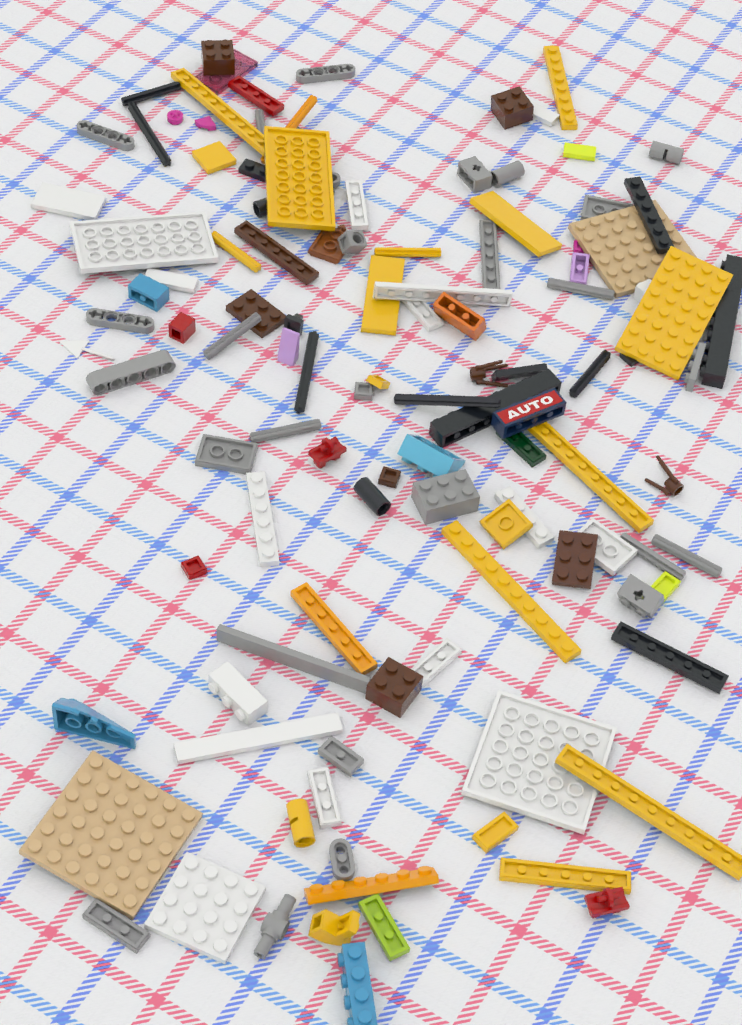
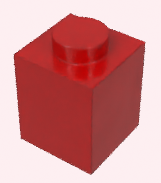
M182 312L168 324L169 337L182 344L196 331L195 318Z

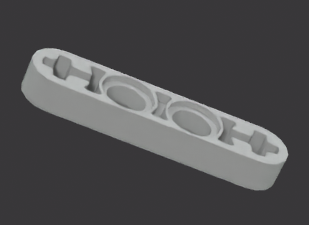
M352 64L303 68L296 71V81L301 84L350 79L355 76V66Z
M86 120L77 123V133L83 137L123 151H131L135 147L132 136Z
M91 308L86 312V321L92 326L149 334L154 331V320L148 316ZM109 318H115L116 320H115V321H108L107 319H109ZM133 321L132 324H125L124 322Z

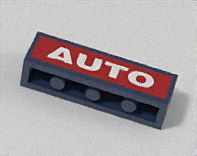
M555 388L546 390L505 408L497 409L493 412L491 425L500 437L505 439L564 415L567 402Z

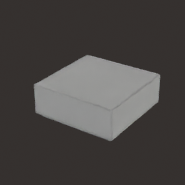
M355 382L354 399L372 401L373 385Z

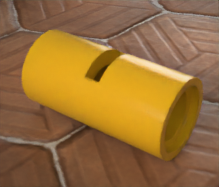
M305 799L291 800L286 804L294 845L299 848L311 846L315 843L316 839L308 803Z

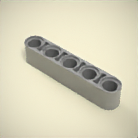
M160 350L93 371L87 375L86 381L94 395H102L171 373L175 369L176 364L167 350Z

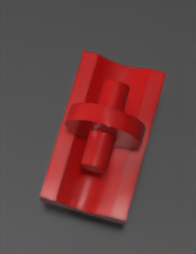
M335 436L331 439H322V444L309 450L308 455L313 459L314 464L321 469L328 461L339 459L340 455L347 451V448Z
M607 887L603 891L584 896L591 918H597L610 913H619L623 910H628L630 907L623 887L614 889Z

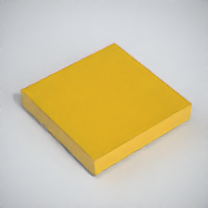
M221 141L192 151V157L207 174L233 166L237 162L236 158Z
M510 499L479 521L480 525L503 550L533 527L530 520Z

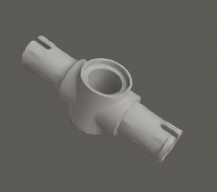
M285 894L277 910H274L272 913L269 912L265 916L260 929L262 937L254 950V955L258 958L265 959L272 945L284 938L290 924L288 916L296 903V899L293 896Z

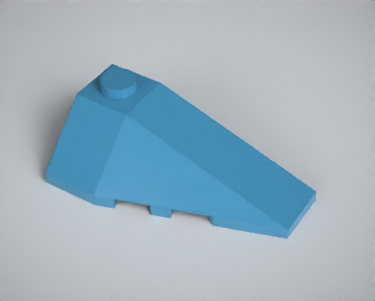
M60 698L52 704L55 730L131 749L136 748L135 734L84 703L78 702L75 699Z

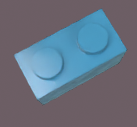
M140 273L128 285V298L158 312L169 301V287Z

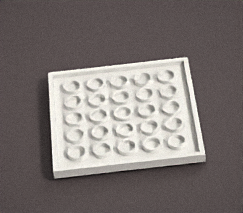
M498 690L461 794L584 835L598 790L555 763V760L565 745L569 744L605 768L617 728Z

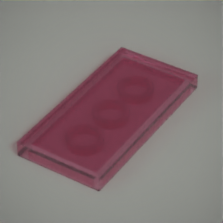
M234 49L235 75L203 76L202 71L195 77L218 96L229 88L228 82L238 75L244 77L258 66V62Z

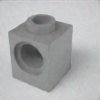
M346 230L337 238L342 254H359L367 246L363 230Z

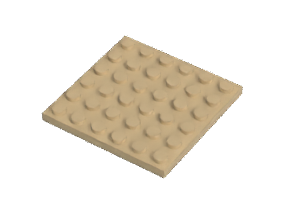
M652 200L674 247L696 257L657 201ZM635 206L583 219L568 225L569 231L575 240L578 241L584 253L590 254V262L607 287L615 291V298L635 292V287L638 283L644 282L647 279L652 280L667 254H657Z
M92 750L19 849V854L134 920L203 817V813Z

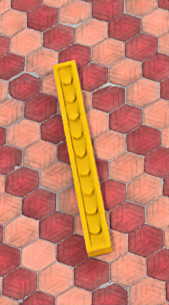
M185 68L171 72V78L175 82H179L182 88L263 157L265 156L264 134Z
M548 422L527 429L638 533L653 525L654 519Z
M457 520L442 528V535L565 664L581 654L579 646Z
M566 744L557 756L555 763L738 881L741 879L742 855L569 744Z

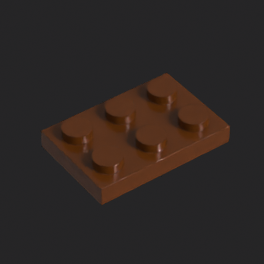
M252 289L226 305V311L240 322H243L253 313L257 312L261 316V321L250 330L261 338H264L285 322L286 315Z
M559 530L552 585L591 589L598 534Z

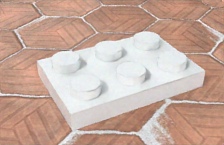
M594 518L577 531L598 534L595 564L612 576L637 555L638 550Z

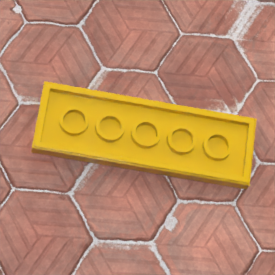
M494 191L470 198L469 203L536 256L541 257L561 249L562 244Z
M371 255L361 332L396 336L400 300L373 298L375 281L402 283L405 259Z

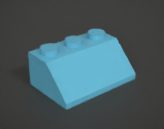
M412 434L406 435L397 453L402 456L401 460L408 464L415 463L418 465L417 469L425 473L429 471L434 474L433 477L456 472L466 461L429 440Z

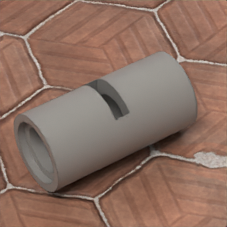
M653 140L649 156L680 165L684 149Z
M515 161L491 171L493 177L491 184L494 187H498L523 176L525 173L523 164L520 161Z

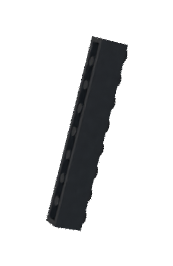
M550 369L540 371L536 375L525 378L516 384L509 385L507 388L487 396L500 397L501 405L499 408L462 407L456 411L449 412L447 415L430 422L429 435L438 446L444 448L492 426V415L497 409L505 408L513 403L520 402L553 388L560 393L562 382Z

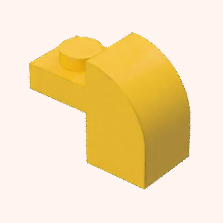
M324 909L312 915L308 936L331 945L342 946V944L350 943L351 937L359 929L360 913L352 910L338 916Z

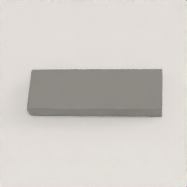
M97 898L82 914L84 920L136 954L151 937L148 931Z

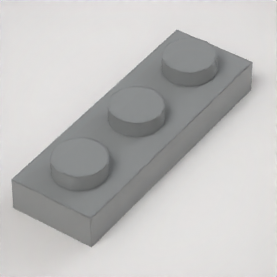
M699 342L698 349L693 350L691 358L694 361L690 360L688 371L691 372H687L684 383H687L685 391H693L705 351V343Z

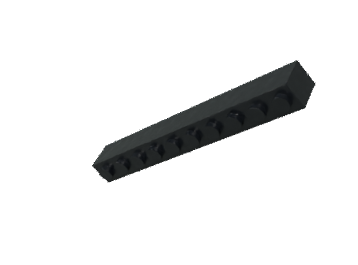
M727 254L725 261L722 260L720 269L733 274V277L712 315L714 318L710 320L709 328L712 330L708 331L706 340H709V342H706L704 351L707 354H704L702 364L705 367H701L699 377H703L701 385L719 389L723 388L727 374L742 290V257Z

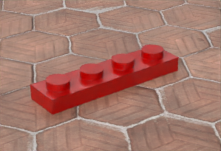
M240 75L228 82L230 89L271 116H275L284 110L283 103Z

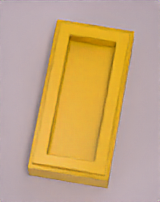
M504 811L474 833L472 839L487 854L516 832L519 826Z

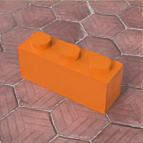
M445 292L433 303L434 312L440 318L475 341L487 329L485 318Z

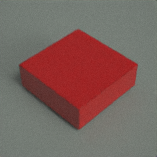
M199 555L181 562V568L189 581L207 574V568Z

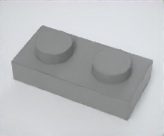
M332 735L318 748L320 756L349 777L364 764V758Z

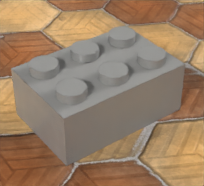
M466 469L413 482L411 498L425 525L478 511L480 495Z

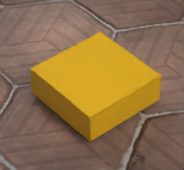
M377 374L368 375L366 379L367 382L379 389H388L390 386L389 381Z

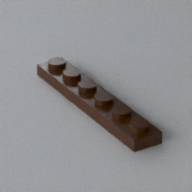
M247 220L234 228L236 235L305 285L319 277L317 270Z

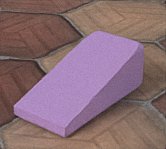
M573 252L570 282L587 284L590 254Z
M283 327L278 350L279 362L294 366L299 359L300 333Z

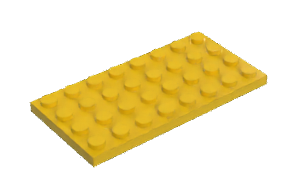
M264 126L267 226L335 231L329 131Z
M670 246L614 350L675 380H679L733 274Z

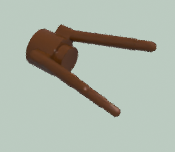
M503 360L470 367L471 381H476V385L485 384L507 388L508 384L485 381L483 378H486V371L504 368L508 364H501Z
M657 455L656 458L659 464L669 476L664 483L665 488L648 478H645V481L661 490L666 496L669 494L676 496L683 490L684 485L672 474L664 461Z

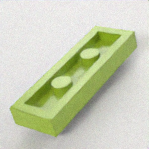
M379 893L358 902L359 909L389 961L410 952L409 945Z

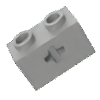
M476 156L458 161L457 175L473 193L491 188L492 174Z
M632 574L628 576L617 592L620 598L619 601L627 607L631 605L636 609L635 612L644 618L648 616L652 619L665 600L662 593ZM643 595L644 599H638L637 601L636 596L641 597Z

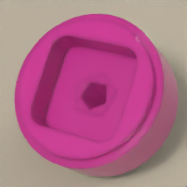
M171 110L167 113V121L170 124L178 125L183 122V113L179 110Z

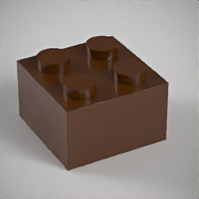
M226 39L201 41L203 76L235 75L233 41Z
M520 86L491 96V111L504 130L533 120L534 106Z
M388 657L367 684L365 699L401 718L421 691L423 675Z

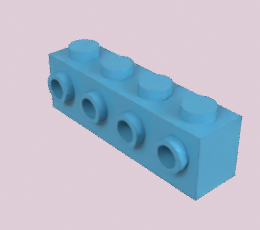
M365 942L342 944L341 953L337 954L338 966L343 969L341 986L342 989L345 988L346 990L344 1007L345 1010H349L350 1016L347 1018V1025H378Z

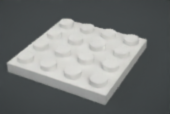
M186 852L147 918L144 928L222 964H226L263 897L266 886Z

